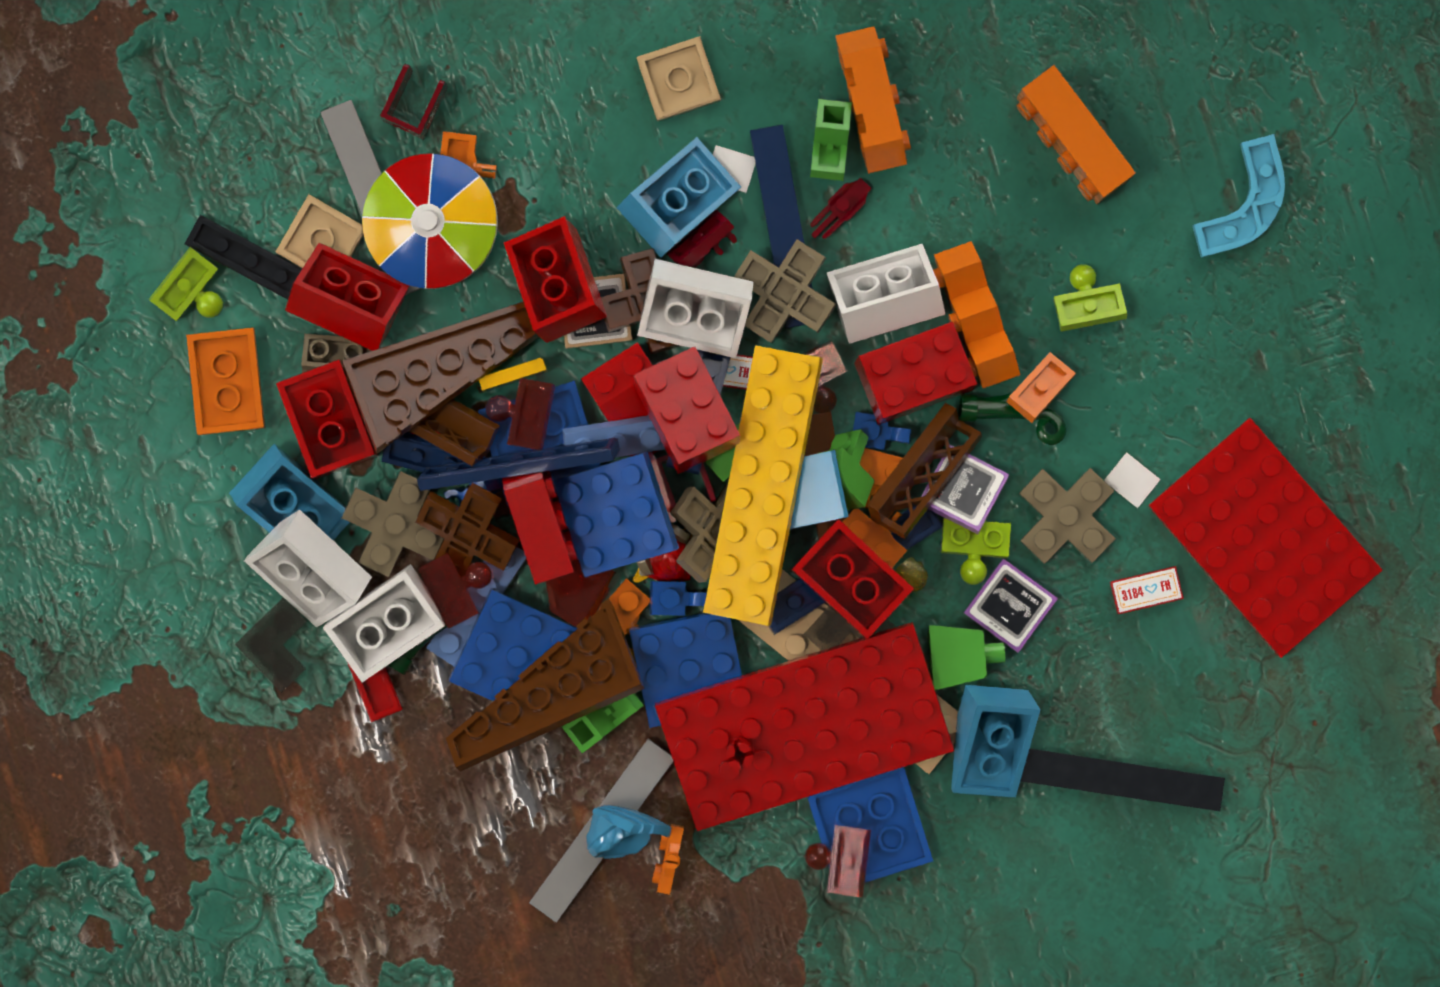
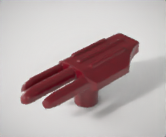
M861 177L854 182L845 183L828 200V205L811 222L810 226L813 228L830 210L833 212L811 234L812 237L816 238L836 217L839 219L822 235L823 239L828 238L844 221H849L866 204L867 195L872 188Z

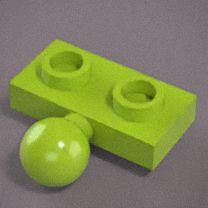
M189 247L150 296L149 300L175 321L179 319L193 300L196 302V308L202 316L213 318L222 311V298L213 291L204 292L202 289L218 268L193 248Z
M1086 264L1077 265L1070 273V282L1079 291L1054 296V305L1061 332L1127 319V310L1120 283L1092 288L1096 283V273L1091 266Z
M944 518L941 553L968 555V559L961 565L960 575L966 583L977 585L984 581L987 575V568L984 562L981 561V556L1008 559L1011 523L985 521L979 534H976Z

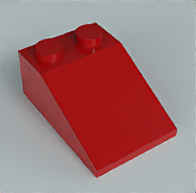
M638 342L581 378L608 422L648 416L634 387V374L653 365Z
M340 359L276 383L312 479L317 480L378 456Z

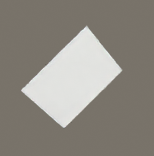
M716 145L713 156L741 186L738 191L746 193L756 164L755 158Z
M1126 452L1104 481L1138 508L1160 479Z

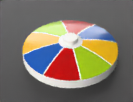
M418 154L394 163L376 179L365 200L362 227L369 252L387 274L413 287L437 289L452 286L465 280L482 266L495 243L498 215L490 189L475 170L449 156Z

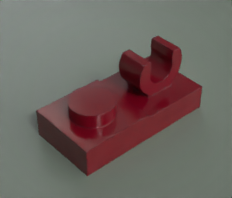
M715 210L666 254L676 264L695 268L701 264L704 256L710 252V249H713L719 255L724 253L719 247V242L722 238L727 237L732 243L737 242L736 236L731 232L734 226L718 210Z

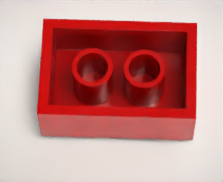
M565 216L504 242L533 331L546 343L607 317L578 231Z
M953 322L859 355L854 362L878 425L970 392L977 385Z
M695 346L634 374V387L678 474L729 451L739 444L740 434Z
M544 471L502 478L504 493L534 583H542L573 573L572 561L578 558L570 532H563L564 529H567L560 501L553 502V498H556L557 495L551 472Z
M839 519L832 524L791 569L866 639L878 629L914 589Z

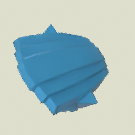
M603 805L594 808L592 811L593 816L589 832L586 835V842L589 853L595 858H620L629 854L639 853L651 841L652 834L670 837L672 828L664 822L642 812L620 806Z

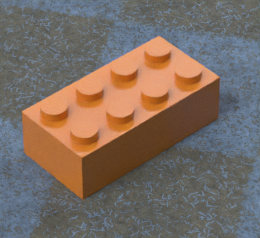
M1055 65L1021 89L1017 96L1019 104L1016 105L1017 109L1027 121L1032 119L1040 129L1037 131L1038 137L1047 148L1054 147L1060 155L1057 158L1058 163L1068 175L1073 172L1080 182L1077 187L1087 201L1093 199L1096 204L1100 203L1136 174Z

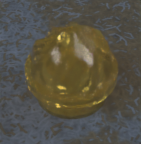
M913 557L905 560L895 570L914 588L912 592L922 590L927 583L928 573L924 564L921 561L917 562Z

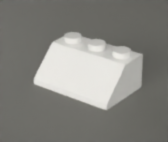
M923 244L826 273L849 344L945 315L940 287Z
M655 259L637 336L689 348L695 346L697 350L736 358L752 301L753 281Z
M301 510L282 520L244 560L316 628L355 605L372 578Z
M410 564L359 599L355 605L330 619L323 629L360 681L364 682L444 627L445 623L431 592Z

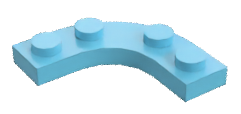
M1274 134L1240 143L1249 180V191L1246 200L1237 211L1227 216L1192 225L1201 258L1230 251L1252 242L1264 233L1275 219L1284 197L1285 178Z

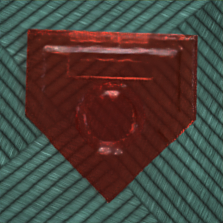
M579 559L572 561L573 573L545 581L551 612L575 627L583 619L586 618L588 620L590 616H593L598 611L611 589L608 585L616 574L612 569L584 577Z

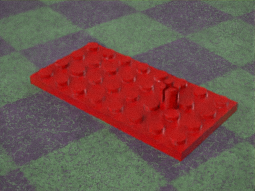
M913 622L873 634L868 639L863 637L655 703V708L697 831L954 751V746Z

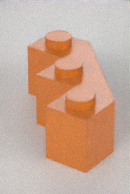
M874 26L835 35L839 60L845 76L849 100L852 102L851 110L856 122L861 152L868 174L907 165L905 151L911 150L907 130L901 131L895 105L900 104L896 84L890 85L884 58H889L885 38L878 39Z
M972 241L934 254L937 268L933 269L939 287H943L953 312L948 314L949 320L954 323L957 333L960 332L974 377L977 376L982 388H986L1019 376L1020 371L1015 352L1004 331L998 306L988 287L982 262Z

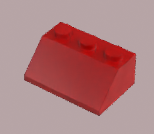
M318 243L293 283L285 311L374 351L381 347L388 335L410 285L404 284L378 269Z

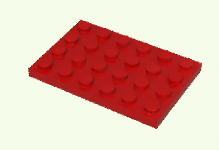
M1251 418L1244 421L1147 505L1279 658L1287 654L1382 571L1381 567Z

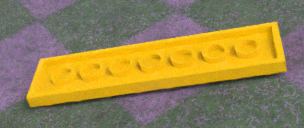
M755 345L738 430L740 442L735 446L703 613L771 626L823 358Z

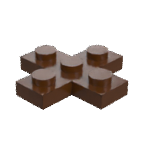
M653 248L621 257L620 263L629 289L601 297L607 314L604 320L608 332L640 323L654 260L656 259ZM645 337L650 354L680 346Z
M472 482L459 507L431 491L415 523L444 538L433 563L461 579L467 574L475 556L504 571L520 539L491 524L502 498Z

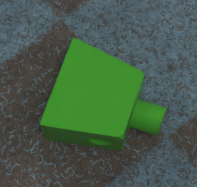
M935 625L927 626L931 679L935 690L987 678L986 664L1005 662L1004 642L984 644L983 630Z

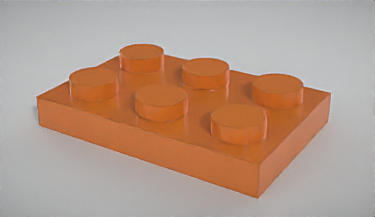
M255 328L186 335L197 435L264 429L265 419Z

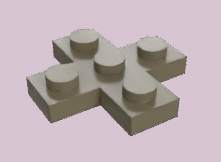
M798 239L793 244L780 267L750 250L734 276L735 278L753 281V292L761 296L746 319L745 327L770 343H774L789 317L793 316L819 333L837 305L809 287L825 262L826 257Z
M1091 468L1068 491L1064 490L1044 469H1041L1019 494L1043 517L1027 532L1020 542L1045 564L1068 540L1085 558L1093 563L1116 539L1092 516L1114 490Z
M400 471L386 501L355 487L341 518L371 532L358 560L359 564L389 577L403 547L434 561L444 538L415 523L429 490H419L417 478Z
M728 483L714 504L695 487H688L670 512L693 535L676 562L699 583L706 582L711 574Z

